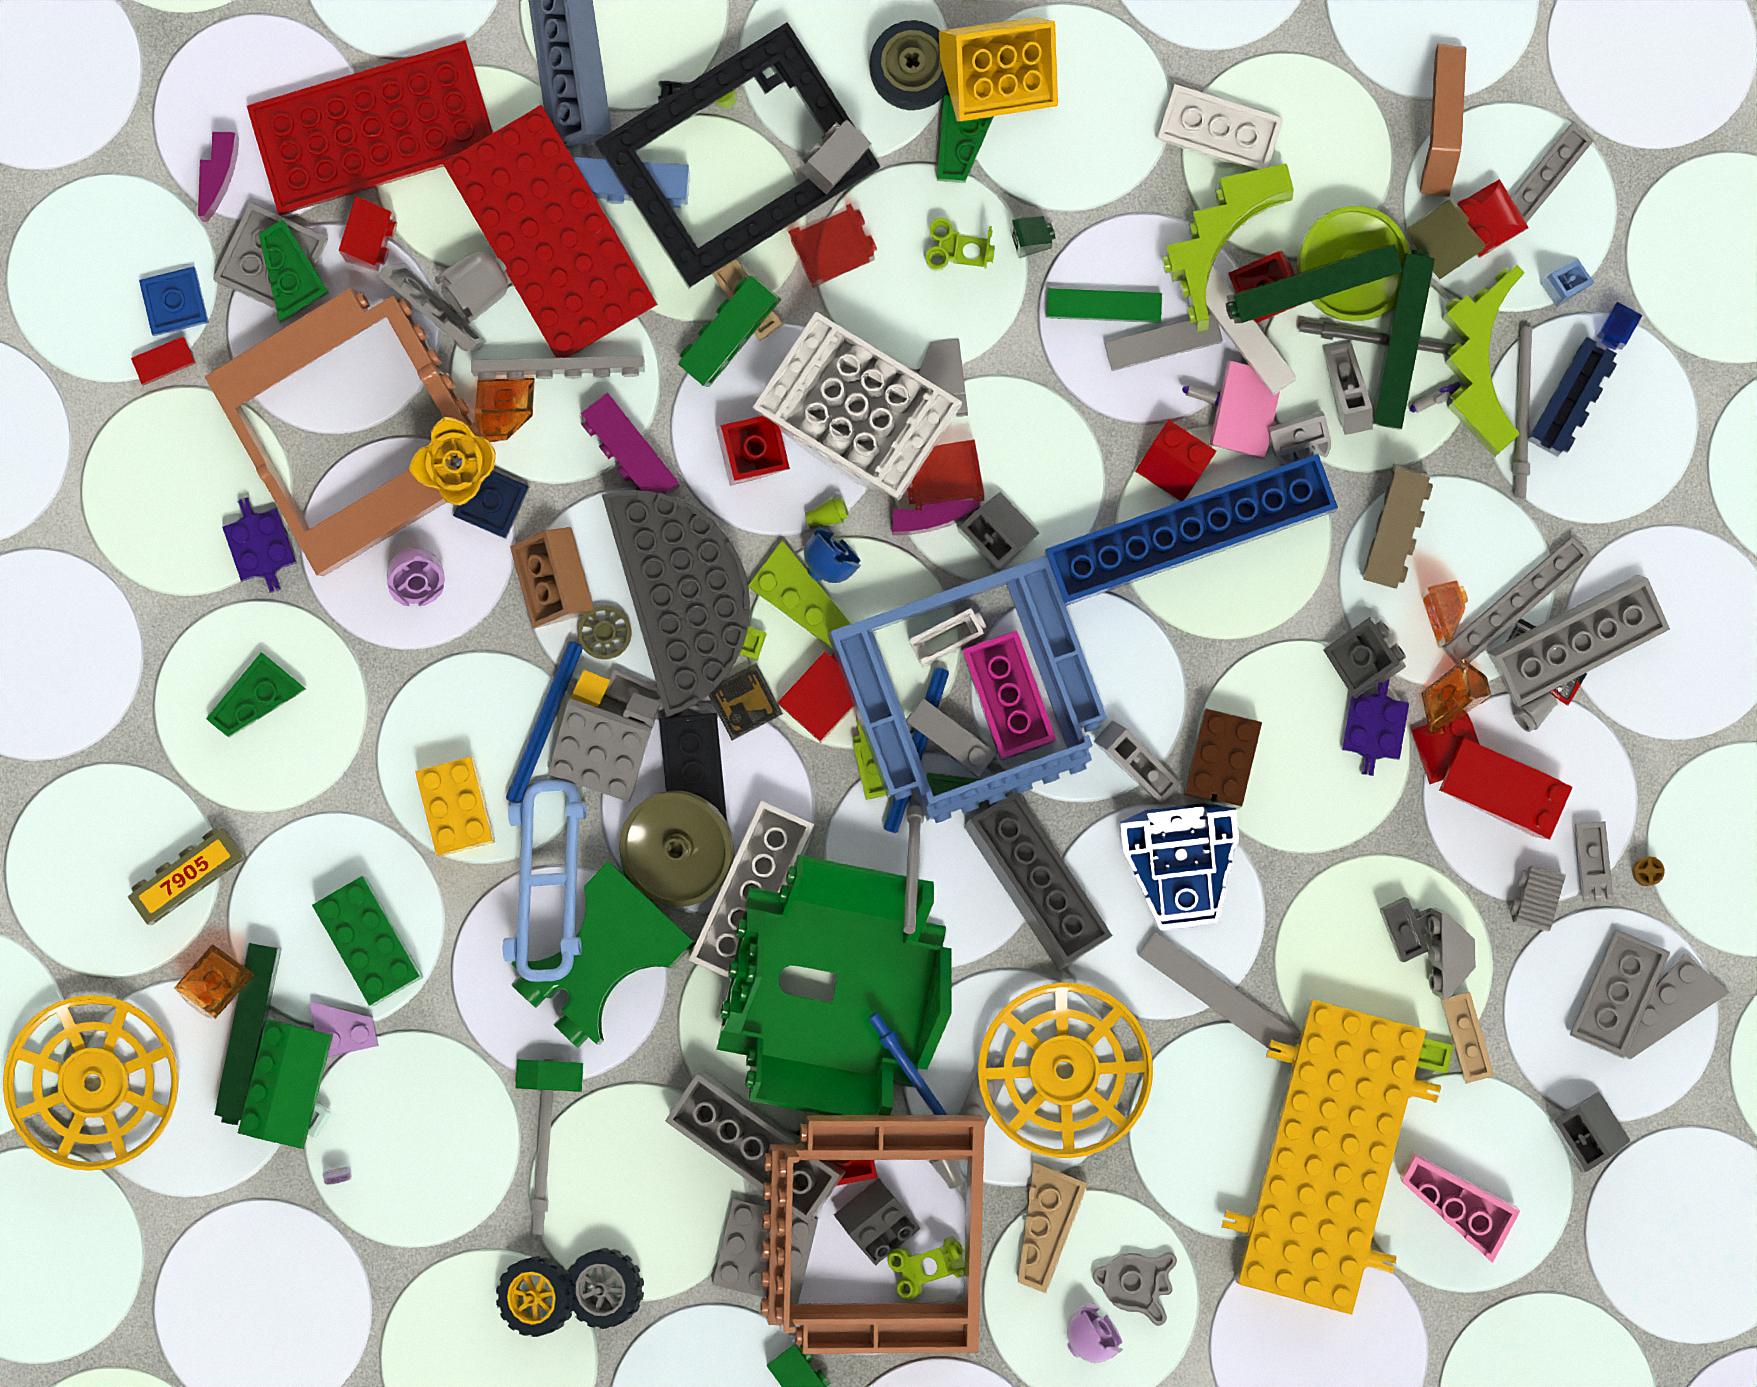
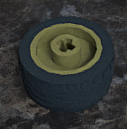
M918 20L901 21L891 25L882 32L874 43L869 61L871 80L878 94L892 106L908 111L921 110L934 105L948 92L940 61V30L935 26ZM911 63H914V64L917 65V67H915V66L913 65L911 68H909V67H907V66H908L909 64H911Z

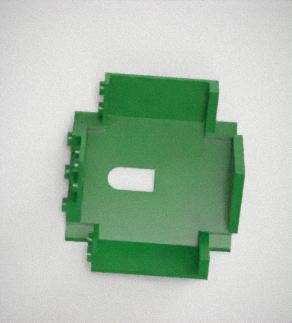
M797 855L794 866L789 865L786 874L787 885H782L779 893L749 887L743 919H739L736 936L739 939L735 959L731 960L728 969V977H731L727 999L722 1002L720 1009V1018L723 1019L716 1050L746 1055V1066H750L745 1079V1088H749L748 1101L822 1115H890L893 1109V1084L908 1087L914 1086L890 1050L883 1047L878 1039L880 1036L868 1017L875 1012L879 1013L887 1027L893 1029L899 1037L898 1043L918 1071V1068L928 1070L952 1014V948L943 947L946 926L926 922L934 904V882L918 879L915 932L907 934L903 931L906 876ZM789 966H799L837 974L832 1002L785 993L779 985L781 971Z

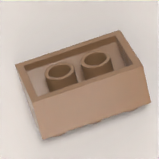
M571 527L545 530L510 546L532 629L572 619L594 610Z

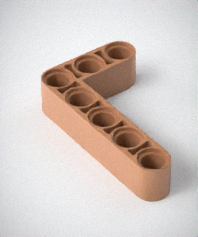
M1438 43L1436 47L1430 144L1422 172L1420 194L1449 197L1462 147L1467 52L1465 46Z

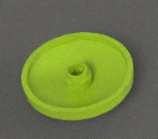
M1365 206L1341 207L1321 216L1305 233L1299 247L1297 270L1300 273L1390 244H1395L1400 264H1402L1403 255L1410 253V249L1401 229L1384 213ZM1400 273L1313 300L1311 303L1324 314L1342 321H1364L1378 317L1393 307Z

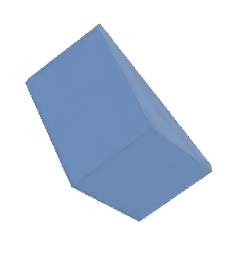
M1578 259L1549 274L1541 285L1555 306L1558 307L1594 284V281Z

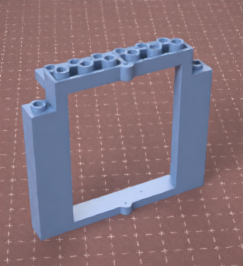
M1047 555L830 631L828 634L830 644L887 798L895 796L896 800H900L913 795L911 790L915 789L926 821L934 819L935 823H940L952 818L951 812L960 809L963 814L979 808V802L987 799L990 804L1006 798L1005 793L1013 790L1017 794L1033 789L1032 783L1040 780L1043 781L1044 785L1060 779V773L1068 770L1071 775L1086 770L1085 764L1092 761L1089 748L1093 744L1089 735L1083 736L1081 729L1084 728L1085 733L1102 727L1100 722L1104 721L1107 716L1067 608L1061 597ZM1007 585L1067 749L933 796L873 632Z

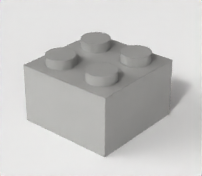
M847 119L841 126L836 122L822 139L824 144L820 146L817 143L802 160L805 166L801 172L825 194L839 182L872 144Z

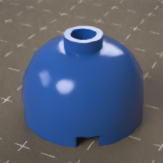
M818 527L805 545L803 554L804 560L809 567L807 572L818 582L821 580L828 583L846 581L861 567L859 564L861 560L843 539L840 540V543L832 539L831 537L834 533L824 527Z

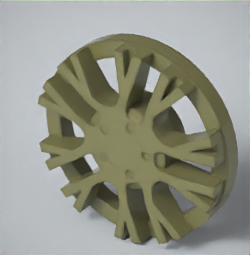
M598 606L594 610L585 613L581 618L577 635L580 645H582L583 650L596 659L608 660L620 656L627 649L631 641L632 629L628 618L622 611L612 606ZM605 611V620L599 621L595 613ZM611 612H614L616 615L611 623L608 619ZM589 617L597 622L595 626H592L587 621ZM622 618L626 626L620 629L615 628V623ZM583 626L592 628L593 633L589 636H582ZM617 632L627 633V637H617L616 634ZM594 637L596 641L586 646L585 642ZM614 640H620L624 643L619 650H616L613 646ZM610 644L612 654L606 653L605 645ZM595 645H602L601 654L592 651Z

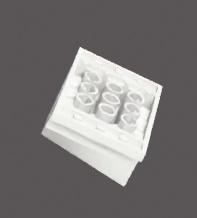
M815 312L752 408L777 424L782 433L809 454L854 482L875 491L881 489L899 501L961 407L962 401L820 313Z

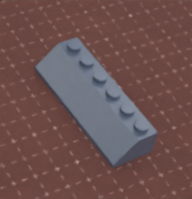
M528 0L544 109L566 147L595 143L612 132L593 0Z

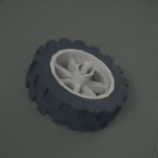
M601 1248L580 1256L569 1267L568 1272L572 1278L570 1282L572 1286H575L576 1293L573 1294L576 1304L571 1309V1312L574 1311L577 1320L580 1322L585 1321L587 1326L592 1328L600 1327V1329H607L629 1320L638 1311L639 1303L644 1297V1292H642L644 1280L640 1278L639 1272L641 1271L638 1265L634 1266L631 1262L633 1259L630 1256H624L621 1254V1251L616 1249ZM604 1267L614 1271L609 1279L605 1277ZM595 1268L598 1270L599 1281L588 1275ZM617 1277L620 1278L622 1287H615L614 1280ZM586 1281L593 1285L592 1291L586 1293ZM612 1292L622 1293L619 1304L611 1294ZM592 1295L598 1297L596 1306L588 1297ZM605 1297L613 1307L612 1309H602Z

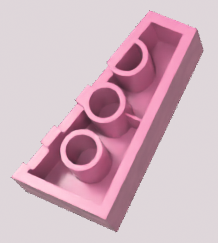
M1413 1152L1400 1175L1402 1183L1493 1263L1520 1213L1518 1207Z

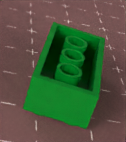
M361 876L312 904L313 909L369 1006L379 1004L423 978L422 973L367 877Z

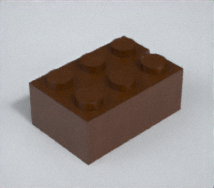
M1206 708L1203 711L1184 795L1210 801L1212 794H1215L1217 796L1214 803L1240 809L1243 806L1262 722Z

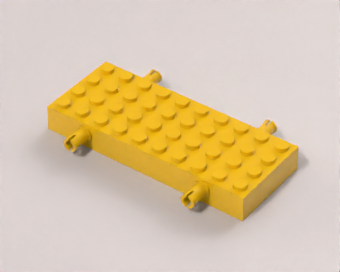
M1310 999L1298 1044L1292 1046L1270 1039L1268 1047L1278 1049L1280 1052L1267 1050L1266 1058L1291 1063L1292 1069L1254 1214L1250 1217L1226 1209L1223 1216L1235 1220V1222L1222 1220L1221 1228L1245 1233L1247 1237L1236 1279L1237 1284L1352 1315L1364 1269L1371 1267L1389 1272L1390 1274L1393 1273L1394 1266L1385 1264L1383 1261L1396 1264L1397 1256L1372 1250L1370 1245L1408 1099L1414 1096L1437 1103L1439 1098L1438 1095L1428 1093L1427 1091L1431 1090L1440 1093L1441 1085L1418 1080L1415 1076L1426 1033L1425 1029Z

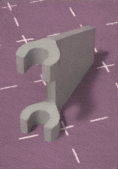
M959 339L930 342L918 375L962 401L956 416H968Z

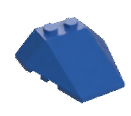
M1200 803L1145 810L1121 821L1120 829L1123 852L1160 930L1218 924L1226 893V884L1233 864V855L1239 839L1236 808Z

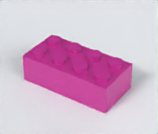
M1018 631L962 649L966 666L1000 761L1054 743L1056 738Z

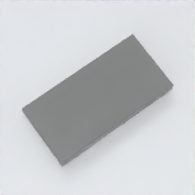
M1616 929L1569 1035L1624 1059L1670 956V951Z

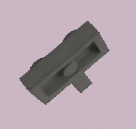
M1403 897L1379 909L1399 961L1406 962L1428 952L1423 935L1427 933L1426 927H1428V919L1431 917V908L1419 912L1417 908L1412 909L1408 898Z

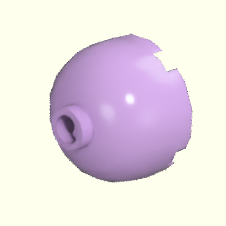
M419 548L406 549L398 553L390 562L387 570L388 589L393 599L400 604L409 606V603H418L419 606H426L435 601L443 592L444 570L437 557L432 553Z
M1088 1303L1077 1310L1068 1323L1067 1338L1069 1343L1067 1346L1076 1358L1081 1357L1083 1360L1094 1364L1103 1363L1122 1352L1123 1348L1118 1346L1123 1342L1111 1319L1107 1315L1102 1319L1096 1313L1100 1308Z

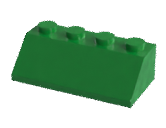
M266 1020L238 1134L304 1149L333 1035L283 1022Z

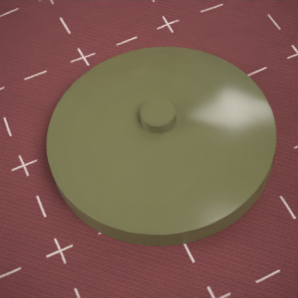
M665 791L647 798L629 814L620 835V858L627 877L647 898L667 906H690L704 901L713 895L723 885L734 859L733 837L725 818L706 799L690 792Z

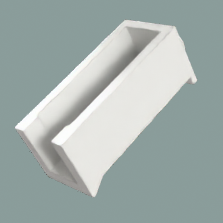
M970 608L909 639V643L923 668L961 647L984 637L983 629L986 628V624L979 612L974 614ZM964 622L966 623L971 635L930 655L924 642Z

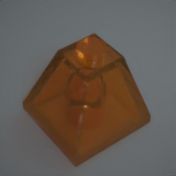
M524 378L522 380H477L475 421L483 432L485 439L489 442L508 440L533 416L535 378Z
M1457 580L1427 587L1421 593L1438 649L1452 641L1466 609L1465 603L1468 602L1464 586L1459 587Z
M1462 659L1421 692L1429 730L1431 732L1437 731L1467 714L1476 706L1485 702L1491 695L1487 676L1465 659Z
M212 944L174 989L196 1011L206 1018L216 1019L254 974Z

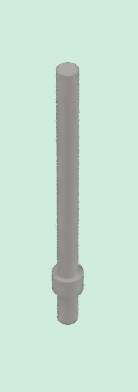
M1527 326L1521 327L1517 418V430L1520 435L1517 437L1516 462L1513 463L1515 498H1526L1527 476L1530 475L1528 436L1532 327Z
M915 789L912 790L913 795H911L910 807L907 809L909 837L903 931L907 934L915 932L921 824L924 822V813Z
M544 1059V1061H555V1059ZM542 1090L535 1195L534 1199H531L530 1210L533 1211V1235L544 1234L545 1212H548L549 1200H546L553 1103L552 1090Z

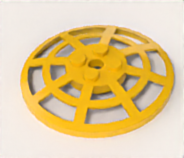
M1060 982L1028 990L1013 999L998 1013L982 1041L978 1057V1080L986 1109L997 1126L1009 1138L1037 1154L1053 1158H1076L1088 1156L1108 1148L1118 1142L1132 1129L1142 1115L1149 1099L1153 1081V1062L1145 1032L1125 1005L1110 994L1095 987L1079 983ZM1055 992L1056 1010L1039 1014L1024 1025L1012 1014L1018 1006L1028 1000ZM1067 992H1077L1092 996L1105 1002L1113 1009L1100 1021L1085 1012L1068 1009ZM1121 1017L1125 1019L1135 1034L1143 1061L1125 1062L1121 1045L1110 1030ZM1068 1018L1086 1022L1092 1025L1094 1030L1084 1040L1069 1036ZM1056 1019L1057 1036L1042 1042L1031 1032L1039 1024ZM1004 1022L1016 1033L1007 1048L1004 1067L987 1068V1057L991 1042L997 1029ZM1103 1036L1112 1047L1116 1062L1099 1063L1097 1055L1092 1048ZM1023 1040L1035 1051L1031 1058L1030 1066L1013 1067L1015 1052ZM1068 1062L1072 1065L1073 1073L1071 1077L1062 1079L1057 1075L1056 1068L1059 1063ZM1126 1073H1143L1140 1096L1132 1113L1128 1118H1125L1114 1106L1123 1091ZM1101 1074H1117L1114 1089L1106 1101L1094 1090ZM1014 1078H1031V1082L1037 1091L1026 1105L1016 1091ZM987 1080H1005L1009 1097L1019 1110V1113L1009 1124L1006 1123L996 1109L988 1089ZM1087 1098L1099 1109L1088 1118L1073 1122V1104ZM1045 1100L1060 1105L1061 1123L1046 1120L1034 1112ZM1105 1116L1119 1127L1113 1134L1097 1143L1082 1148H1075L1074 1131L1090 1127ZM1028 1119L1045 1129L1062 1131L1063 1149H1053L1038 1145L1025 1139L1017 1132Z
M76 996L58 1001L43 1009L28 1021L19 1032L9 1050L4 1066V1102L16 1132L38 1155L56 1165L73 1170L94 1171L110 1169L140 1156L164 1132L173 1115L178 1099V1064L173 1048L165 1033L141 1009L126 1001L109 996ZM100 1004L116 1007V1011L111 1024L95 1021L75 1024L68 1008L78 1005ZM127 1013H131L144 1022L157 1036L162 1047L147 1053L142 1044L132 1034L122 1029ZM58 1014L64 1030L50 1039L40 1055L24 1049L23 1047L27 1039L36 1028L49 1017ZM97 1030L108 1032L102 1048H86L80 1032ZM119 1037L133 1047L139 1056L138 1058L123 1063L113 1053ZM69 1038L75 1053L67 1058L64 1064L50 1059L49 1056L54 1049L65 1039ZM166 1057L170 1066L171 1076L170 1097L167 1106L152 1100L155 1083L152 1064ZM18 1059L35 1065L32 1078V1090L35 1101L19 1108L17 1107L14 1091L15 1068ZM144 1068L146 1079L144 1096L129 1091L128 1074ZM44 1069L58 1074V1092L47 1097H43L42 1092ZM92 1074H96L101 1080V1086L96 1091H90L86 1086V1079ZM124 1101L139 1107L134 1116L119 1128L113 1112ZM64 1103L69 1110L75 1113L69 1128L59 1123L50 1113L49 1108ZM147 1111L162 1117L152 1134L138 1147L127 1153L122 1136L136 1127ZM40 1113L49 1127L64 1137L57 1153L49 1150L33 1136L23 1121L24 1118ZM86 1117H102L108 1133L84 1135L80 1134ZM111 1141L116 1158L95 1162L77 1161L68 1158L75 1142L99 1144Z

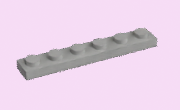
M644 356L471 360V373L473 376H478V380L481 381L495 380V376H507L508 380H522L524 375H536V379H552L553 374H564L565 378L574 379L581 378L582 374L593 373V377L596 378L610 377V373H622L623 377H637L639 372H645Z

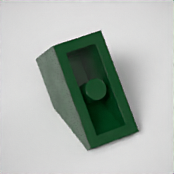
M1044 216L1019 218L1011 221L1010 233L1018 258L1052 248V240L1056 239L1051 222L1046 224Z

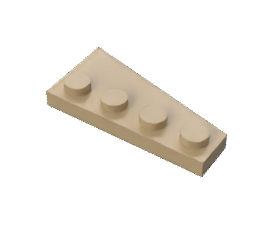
M1033 1162L1018 1283L1047 1293L1088 1183Z

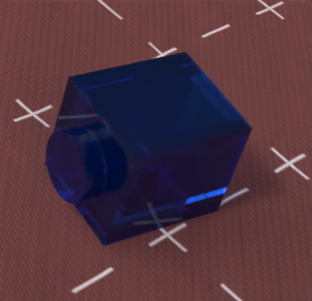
M1616 302L1600 328L1597 337L1602 339L1601 343L1604 346L1613 350L1617 348L1622 350L1627 345L1642 315Z

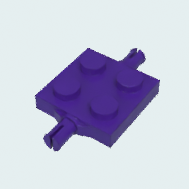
M249 497L244 498L247 509H245L243 501L240 499L237 503L243 517L237 522L222 526L240 580L243 582L255 577L265 578L269 593L274 592L271 581H273L276 591H279L281 587L275 573L284 567L296 564L278 510L275 508L263 513H254Z
M1390 679L1384 682L1383 689H1381L1382 683H1377L1376 694L1360 695L1357 698L1351 696L1342 751L1357 753L1365 757L1362 775H1367L1368 765L1370 764L1368 776H1374L1376 760L1383 758L1400 760L1409 702L1393 700L1387 696Z

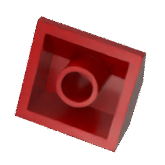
M355 196L338 249L345 262L379 271L380 264L385 265L389 254V249L386 248L389 237H394L398 224L397 221H394L395 216L391 211Z
M759 416L723 424L716 430L730 486L758 480L790 469L781 430L777 424L766 417Z
M1168 419L1135 472L1181 502L1187 498L1217 451Z

